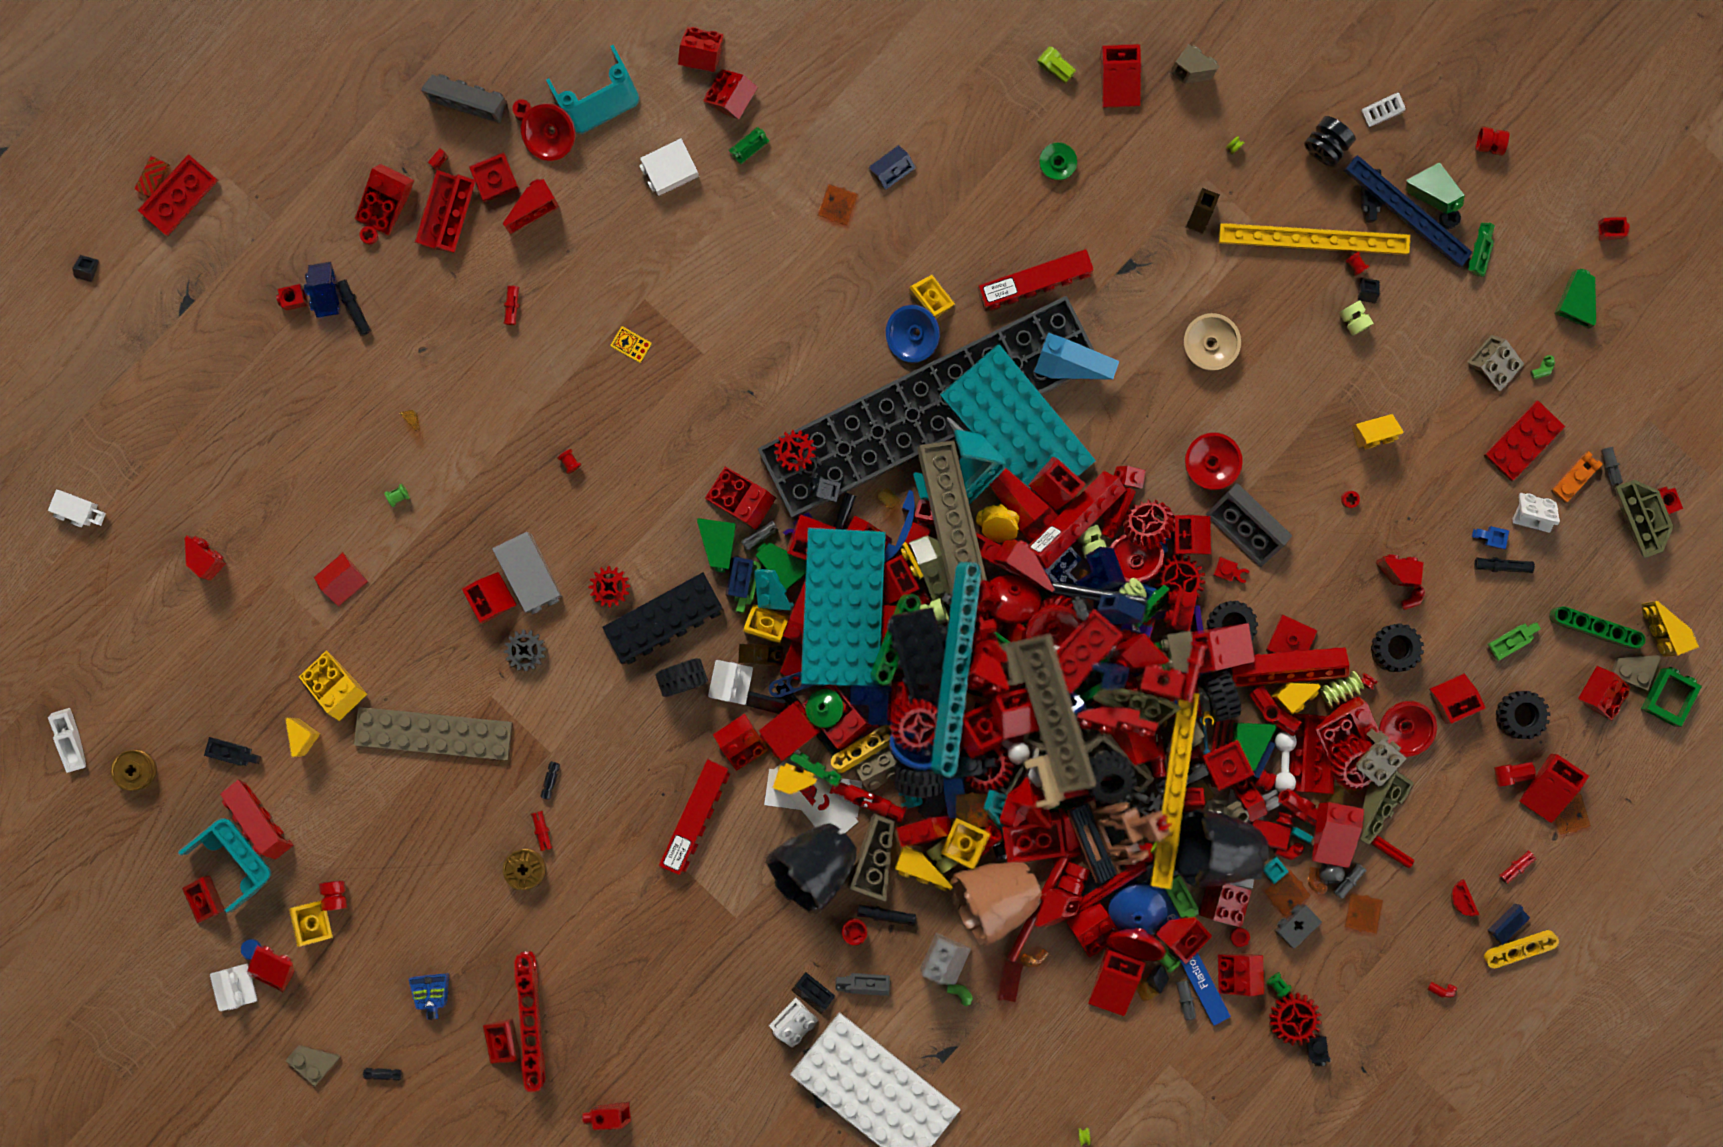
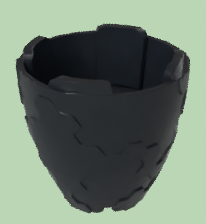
M1200 809L1187 813L1181 821L1178 856L1175 860L1178 872L1183 876L1182 878L1186 883L1192 886L1215 887L1241 882L1264 871L1265 865L1263 863L1267 861L1269 856V844L1262 832L1253 825L1222 812Z
M831 823L814 827L796 837L788 839L771 851L765 858V864L775 879L774 884L787 900H793L797 905L806 910L809 915H818L831 902L845 883L856 861V846L846 833L840 834V828Z

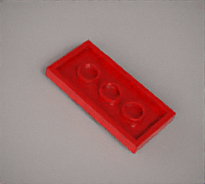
M188 154L138 211L161 232L169 236L219 180Z
M1537 400L1484 456L1510 481H1514L1566 426Z
M1095 609L1056 650L1067 691L1070 694L1094 670L1092 664L1100 663L1124 637L1118 629Z

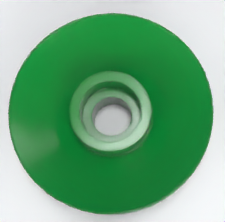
M1052 143L1046 146L1040 155V168L1047 177L1053 180H1064L1074 173L1077 167V155L1065 143ZM1059 160L1061 165L1056 166L1054 161Z
M821 689L814 692L806 704L808 719L814 725L822 728L835 725L842 717L844 710L841 697L830 689ZM825 704V709L821 711L820 706Z

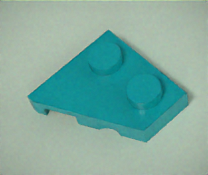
M757 569L754 571L758 608L792 610L794 608L793 602L789 603L785 595L787 591L780 583L775 570Z
M989 790L984 810L1003 834L1002 827L1007 825L1000 823V817L1007 795Z

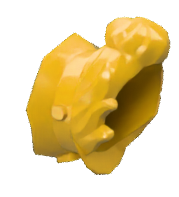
M1000 504L999 506H988L977 513L976 523L982 527V533L988 539L1004 543L1005 540L1017 538L1019 515L1016 512L1008 510Z

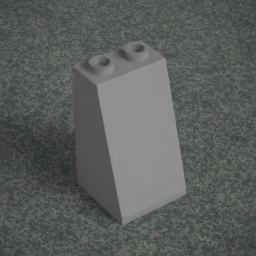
M525 532L492 548L526 613L531 612V614H535L542 610V606L546 604L551 606L559 602L558 598L562 597V594L532 534Z
M936 932L920 967L922 975L941 984H956L971 948Z

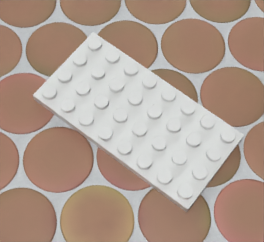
M840 1012L790 1073L791 1076L881 1147H931L960 1111L957 1105Z

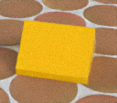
M933 275L909 287V294L915 302L930 311L935 319L955 305Z
M753 604L743 632L781 644L790 615L768 608H758V605Z
M286 718L291 756H305L321 733L299 718Z
M956 818L940 854L975 869L990 833Z
M321 901L289 908L297 947L333 938L327 911H321Z

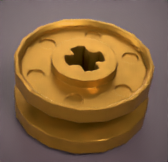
M128 750L120 753L114 759L111 766V776L115 784L123 790L137 791L145 789L152 784L156 777L157 768L154 759L148 753L140 750ZM136 768V772L132 773L131 769Z
M532 849L514 851L506 858L503 864L504 879L509 886L516 890H527L536 887L545 876L546 866L544 859ZM523 864L524 867L528 868V871L525 872V874L524 871H520V868L523 867Z

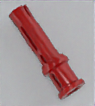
M1191 641L1190 643L1192 646L1190 656L1187 657L1189 665L1181 696L1183 701L1193 702L1199 670L1204 665L1203 656L1205 649L1208 648V645L1196 641Z

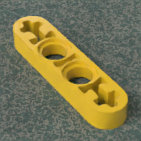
M893 724L883 725L835 754L831 758L833 769L838 773L846 772L889 746L890 736L887 732H893L890 729V726ZM871 740H878V744L875 747L868 746ZM860 749L862 751L860 756H852L854 750ZM840 760L843 763L841 766L837 763Z
M1551 930L1542 931L1491 948L1485 952L1484 960L1489 967L1499 968L1550 951L1558 946L1559 939ZM1535 943L1532 949H1526L1528 944ZM1516 949V953L1514 955H1508V952L1510 950Z

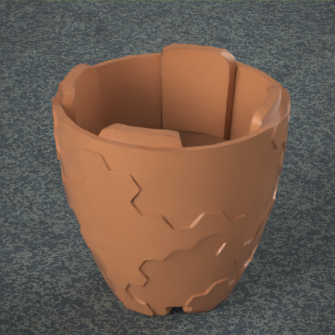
M1020 862L987 864L953 875L950 884L955 890L960 906L958 913L965 928L968 931H972L979 941V946L983 945L986 947L1006 936L1010 931L1026 921L1042 903L1041 891L1037 880L1033 874L1027 873L1030 869L1026 864Z

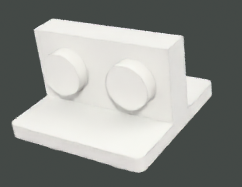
M1529 493L1519 494V505L1513 516V523L1548 533L1551 532L1553 525H1559L1560 520L1556 502L1548 498L1542 499Z
M716 660L708 697L745 705L753 667Z
M249 964L239 965L210 974L219 1011L234 1009L257 1001L252 977L248 976L247 973Z
M795 998L769 1026L777 1038L790 1047H794L808 1031L814 1028L819 1019L799 999Z

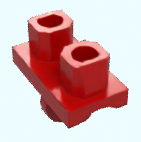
M977 616L978 630L974 628L972 645L976 646L984 640L998 642L996 633H993L997 632L994 619L983 621L982 616Z

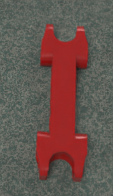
M526 951L516 956L514 971L515 985L518 992L523 1083L527 1092H535L543 1087L546 1081V1071L541 1036L537 960L533 951ZM522 958L528 960L529 966L522 964ZM527 978L526 981H530V984L528 985V982H524V979ZM526 996L533 999L532 1006H527L524 1003ZM527 1016L534 1018L535 1024L533 1026L527 1025L525 1021ZM527 1037H535L536 1045L528 1044ZM531 1076L537 1077L538 1083H534Z

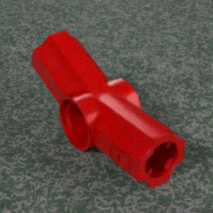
M1264 685L1256 688L1249 694L1266 720L1292 736L1298 732L1303 722L1278 707ZM1275 708L1278 711V715L1276 718L1271 719L1268 713L1271 709Z
M1288 788L1280 792L1278 802L1289 809L1293 816L1303 822H1308L1316 828L1318 812L1316 805Z

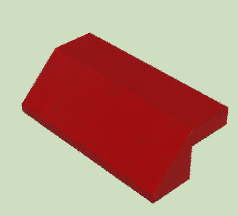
M440 170L435 171L414 243L436 250L455 252L476 180L459 174L454 176Z
M1293 714V717L1303 722L1295 734L1297 739L1296 747L1290 751L1289 773L1296 779V786L1293 791L1334 794L1335 778L1332 775L1331 769L1333 764L1329 761L1315 730L1328 716Z

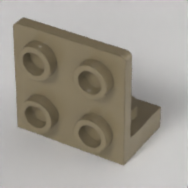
M1491 335L1467 362L1470 368L1482 371L1497 391H1501L1524 365L1508 341Z

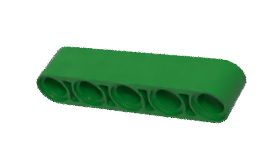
M913 594L901 596L893 615L919 610L921 604L919 597ZM909 598L913 602L911 608H908L906 605V601ZM888 630L870 675L874 683L883 685L891 682L899 659L898 652H895L893 648V635L889 634ZM888 652H890L892 655V659L889 663L885 659V656ZM881 670L885 673V678L882 681L878 678Z
M1568 607L1553 608L1549 614V618L1554 624L1628 649L1641 648L1646 641L1644 634L1640 631ZM1559 611H1562L1564 614L1562 621L1557 616ZM1577 617L1582 619L1580 627L1576 624ZM1595 623L1600 625L1598 633L1594 630ZM1614 629H1616L1619 633L1617 639H1615L1612 635ZM1633 635L1637 639L1635 645L1631 643V637Z

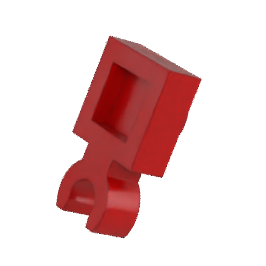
M1219 557L1213 576L1230 582L1235 577L1239 583H1246V580L1241 579L1240 574L1242 572L1249 574L1250 571L1245 568L1236 569L1238 563Z

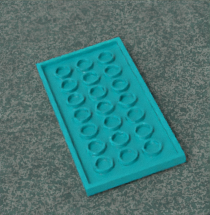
M999 344L940 394L972 433L981 434L1004 457L1006 468L1027 486L1053 456L1059 459L1076 476H1079L1096 461Z
M808 528L801 684L879 687V684L872 681L870 675L881 643L885 532Z

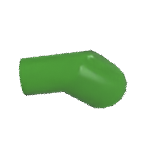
M1545 356L1540 368L1530 371L1533 380L1551 374L1555 366L1553 356Z
M948 984L947 993L957 994L961 999V1004L964 1006L971 1004L973 997L966 986Z

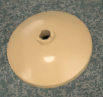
M1215 313L1204 314L1193 320L1186 329L1183 340L1184 350L1189 360L1197 367L1209 371L1221 370L1229 366L1237 358L1241 348L1240 332L1237 326L1226 316ZM1207 342H1213V347H1208Z

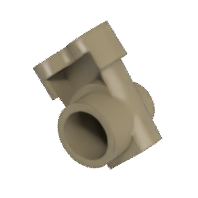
M1236 801L1228 806L1226 811L1228 815L1249 823V813L1243 809L1240 802Z

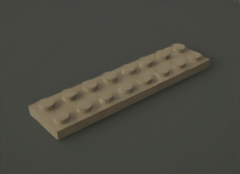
M947 441L920 445L917 447L952 597L955 570L959 563H977L981 569L980 582L983 579L986 580V575L955 442Z
M1051 635L1013 643L1059 793L1094 787L1096 785Z
M358 707L354 745L509 760L513 722Z

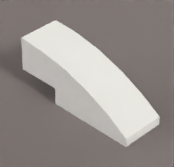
M67 708L51 713L48 720L55 735L53 740L66 772L85 768L86 762L82 743L71 709Z

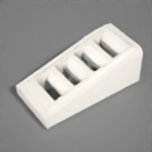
M1396 93L1362 109L1361 112L1369 128L1403 113L1406 108L1400 94ZM1385 104H1387V106H1388V108H1389V110H1390V113L1387 112V110H1386V108H1385V106H1384ZM1378 107L1380 108V110H1381V112H1382V115H1383V116H1381V117H1380V114H1379V112H1378V110H1377ZM1369 111H1373L1374 116L1376 118L1375 120L1372 119V116Z

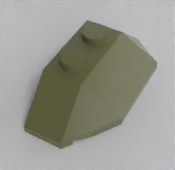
M1637 480L1616 486L1620 509L1632 539L1642 556L1647 558L1663 552L1672 532L1673 524L1660 492Z
M926 535L909 542L916 562L924 576L923 580L931 601L939 598L942 599L945 593L951 595L939 541Z

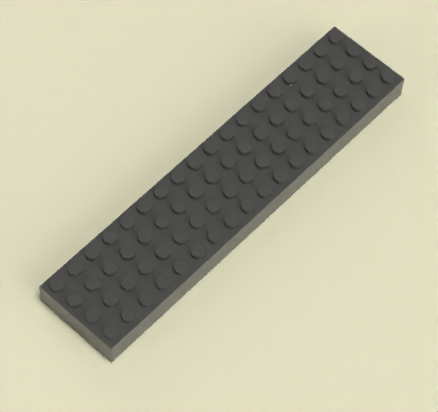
M1062 297L794 430L795 434L802 430V436L809 434L807 440L813 439L814 443L811 447H816V450L812 451L815 454V458H810L812 464L806 463L805 470L799 467V472H796L795 468L788 471L787 465L784 468L781 467L783 462L776 461L780 456L774 454V451L779 450L775 447V444L781 443L778 439L758 448V452L791 518L794 519L800 514H804L828 502V500L808 496V486L812 478H824L841 483L838 494L840 496L919 457L917 447L920 445L947 442L955 439L954 430L947 421V417L951 418L964 431L969 432L970 430L940 394L998 344L1041 395L1074 380L1069 378L1051 379L1034 373L1048 333L1094 350L1068 297ZM793 438L794 442H804L801 439ZM787 443L784 444L782 453L787 450ZM791 444V446H792V452H791V454H792V453H795V455H797L798 458H799V452H798V450H799L800 448L796 449V448L793 447V445ZM808 449L803 452V459L807 457ZM794 459L787 460L790 463H797Z

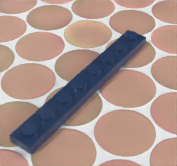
M1358 155L1352 159L1344 170L1345 173L1458 268L1462 267L1473 253Z

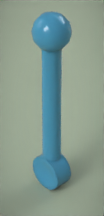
M1201 717L1200 723L1202 724L1203 735L1205 736L1203 737L1205 748L1203 755H1205L1210 750L1208 749L1207 729L1202 723L1203 717Z

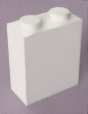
M681 138L640 158L642 164L639 166L644 176L648 174L651 180L648 181V185L652 192L656 191L658 196L699 177L698 171Z

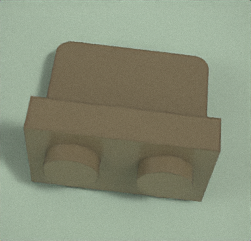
M1371 729L1367 735L1375 744L1359 760L1356 768L1377 785L1382 786L1407 758L1400 752L1401 747L1394 741L1388 742L1389 738L1383 732L1377 733Z
M878 740L870 741L868 746L875 747L878 744ZM888 746L855 766L868 792L879 788L888 781L895 780L896 761ZM856 749L853 751L852 756L858 757L862 751Z

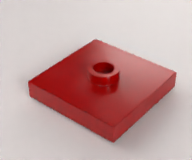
M504 152L469 166L483 202L519 188Z
M1282 614L1266 650L1273 653L1309 650L1318 630Z
M1238 739L1203 755L1204 761L1219 791L1255 775Z

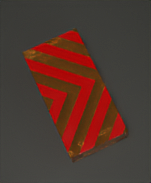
M150 156L134 190L150 197L160 186L170 165Z

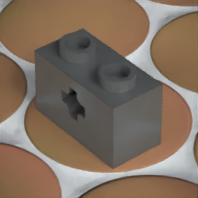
M1305 904L1296 905L1290 911L1292 914L1287 919L1285 917L1281 919L1275 929L1293 949L1322 923ZM1295 921L1300 922V923H1299V926H1300L1299 929H1298V928H1294V927H1295V924H1294Z

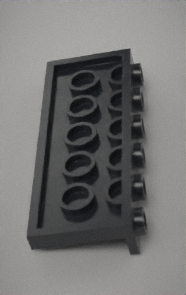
M702 572L606 624L602 628L620 663L630 665L637 661V656L641 654L646 656L654 651L653 647L660 645V647L665 646L671 642L670 638L674 636L679 638L688 633V628L692 626L697 628L704 624L703 620L709 617L714 619L720 616V611L723 610V607L707 577Z
M929 607L892 615L889 623H887L889 634L893 635V648L899 655L898 665L905 675L903 681L905 687H908L910 692L909 702L912 704L913 699H916L919 703L923 699L925 703L930 702L932 707L935 706L938 709L945 646L934 609ZM919 712L922 719L930 720L927 713Z

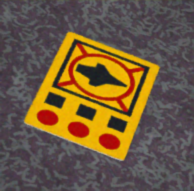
M621 326L610 346L641 363L652 343Z

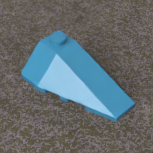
M1048 333L1034 373L1051 379L1113 380L1119 361L1068 339Z

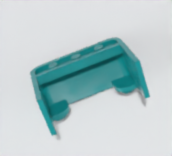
M611 45L610 48L617 64L613 65L609 70V78L612 83L578 101L576 95L571 91L557 94L550 79H546L559 107L572 119L575 133L583 134L635 107L639 102V94L614 45Z
M956 429L954 433L962 455L959 463L968 502L971 504L1005 470L1006 462L1004 457L981 434ZM915 472L913 475L920 499L929 501L924 476L922 473Z
M229 819L217 820L178 852L179 855H188L202 843L207 849L212 851L225 846L246 872L247 876L240 882V889L243 895L225 909L226 913L234 912L254 896L271 876L270 868Z

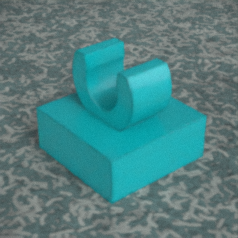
M904 795L906 802L901 803V806L912 808L922 805L923 800L922 798Z

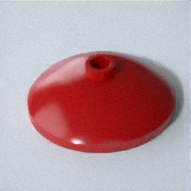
M549 103L538 104L529 109L524 115L521 123V136L526 148L537 158L546 161L561 159L571 151L574 145L576 134L573 121L559 106ZM551 127L555 128V133L552 132Z
M1216 432L1203 434L1197 437L1186 451V471L1191 480L1202 488L1209 490L1223 489L1231 485L1238 478L1242 470L1243 458L1241 450L1237 443L1227 435ZM1210 459L1214 460V466L1209 465L1208 461Z
M1124 534L1111 544L1107 552L1106 562L1110 573L1117 580L1130 583V579L1135 578L1140 583H1143L1153 578L1160 571L1164 562V551L1161 543H1159V547L1152 545L1151 549L1148 548V545L1144 548L1140 544L1135 546L1133 542L1128 540L1127 535Z
M1002 575L990 581V583L995 585L1002 600L987 611L998 620L1007 623H1023L1030 620L1039 611L1041 605L1040 593L1035 585L1027 579L1016 575Z
M1056 605L1043 608L1035 613L1028 622L1026 639L1050 634L1053 645L1060 647L1082 623V620L1077 617L1074 610L1065 606Z
M1404 701L1395 704L1386 711L1381 719L1379 731L1389 738V743L1394 741L1401 747L1400 752L1405 757H1411L1424 752L1433 743L1437 734V721L1433 712L1424 704L1416 701ZM1407 722V725L1402 727V724Z
M1139 928L1114 932L1109 935L1107 941L1108 945L1116 952L1139 960L1158 961L1163 959L1166 953L1163 945L1156 938Z

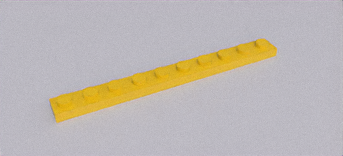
M1225 223L1219 225V244L1359 251L1408 255L1410 251V235Z
M1195 693L1193 702H1188V700L1186 702L1181 700V698L1180 701H1177L1180 709L1175 714L1161 810L1164 815H1169L1166 821L1167 823H1172V826L1169 827L1170 834L1157 841L1151 878V886L1171 889L1199 700V694Z

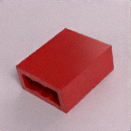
M797 700L758 731L762 741L766 744L768 743L772 748L773 755L783 761L821 730L808 719L806 710Z
M949 816L929 818L896 828L901 847L922 845L946 838L952 829Z

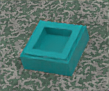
M1292 827L1290 834L1306 843H1311L1313 836L1297 827Z
M1277 857L1269 861L1263 871L1273 884L1289 873Z

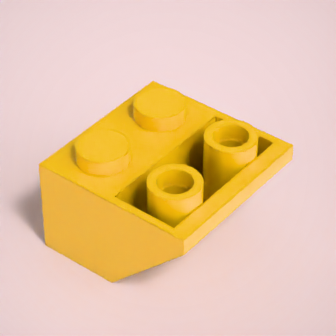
M1393 414L1352 426L1358 448L1364 447L1365 450L1380 445V442L1383 445L1392 443L1399 439L1398 436L1403 434V430Z
M1286 683L1276 690L1271 697L1282 710L1289 714H1297L1305 707L1303 703L1309 699H1314L1319 694L1317 690L1321 686L1319 684Z
M785 763V766H780L772 788L791 795L816 783L818 778H815V774L810 771L804 770L802 773L796 770V766Z

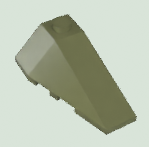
M1395 771L1382 786L1372 781L1369 783L1363 806L1364 816L1359 836L1360 840L1370 845L1383 828L1384 820L1387 817L1391 818L1393 816L1395 806L1398 803L1402 804L1414 783L1413 781Z

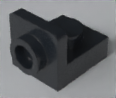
M812 478L808 486V496L837 502L841 483L824 478Z
M1308 1037L1310 1040L1309 1043H1306L1308 1061L1314 1064V1066H1325L1326 1062H1331V1057L1328 1055L1327 1037Z

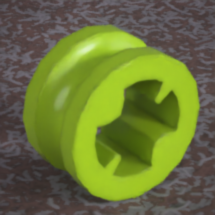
M1239 136L1234 138L1225 147L1231 150V154H1234L1244 144V141L1239 140Z
M1087 1127L1085 1130L1078 1128L1080 1146H1083V1144L1089 1146V1128Z

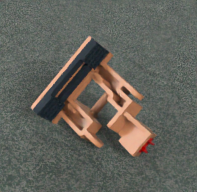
M1090 800L1067 811L1096 883H1102L1110 879V877L1123 872L1120 865L1134 864L1149 855L1148 851H1141L1136 841L1143 837H1147L1148 841H1160L1170 834L1169 827L1172 826V823H1167L1166 821L1169 815H1164L1162 811H1156L1140 818L1137 809H1131L1128 803L1096 807L1094 800ZM1115 825L1116 829H1125L1129 838L1111 846L1104 826Z

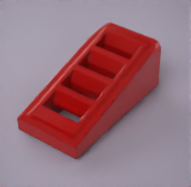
M1061 807L1058 809V813L1061 819L1064 846L1069 852L1081 845L1066 812Z

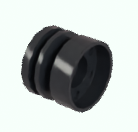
M1324 116L1316 127L1317 132L1310 134V138H1307L1304 146L1318 161L1330 167H1335L1339 159L1344 156L1343 151H1348L1355 142L1356 137L1341 121L1330 116Z

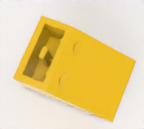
M1660 602L1642 603V613L1649 620L1651 625L1649 627L1650 632L1656 637L1658 642L1657 648L1664 657L1678 656L1699 647L1692 629Z
M327 650L299 676L324 710L338 721L367 695L360 684Z
M902 847L895 866L899 875L908 878L910 875L916 876L917 881L928 884V881L933 882L936 888L944 891L947 888H952L948 880L921 851Z

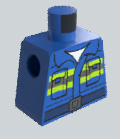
M449 973L409 978L416 1009H426L427 1020L438 1019V1007L447 1005Z

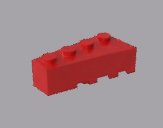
M237 780L220 793L223 798V805L234 814L232 815L233 820L244 829L242 831L243 835L254 844L252 848L258 855L276 860L294 846L290 840L287 841L282 837L281 834L284 832L280 826L270 821L272 817L264 807H259L261 804L260 800L246 782Z

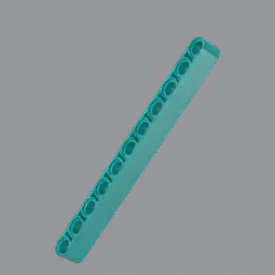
M961 562L956 566L931 763L932 771L943 776H952L957 769L981 575L980 566L975 562Z

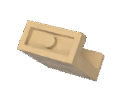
M1048 755L1026 760V769L1038 766L1046 800L1036 803L1037 807L1043 806V809H1048L1060 805L1059 801L1065 798L1063 792L1059 793Z

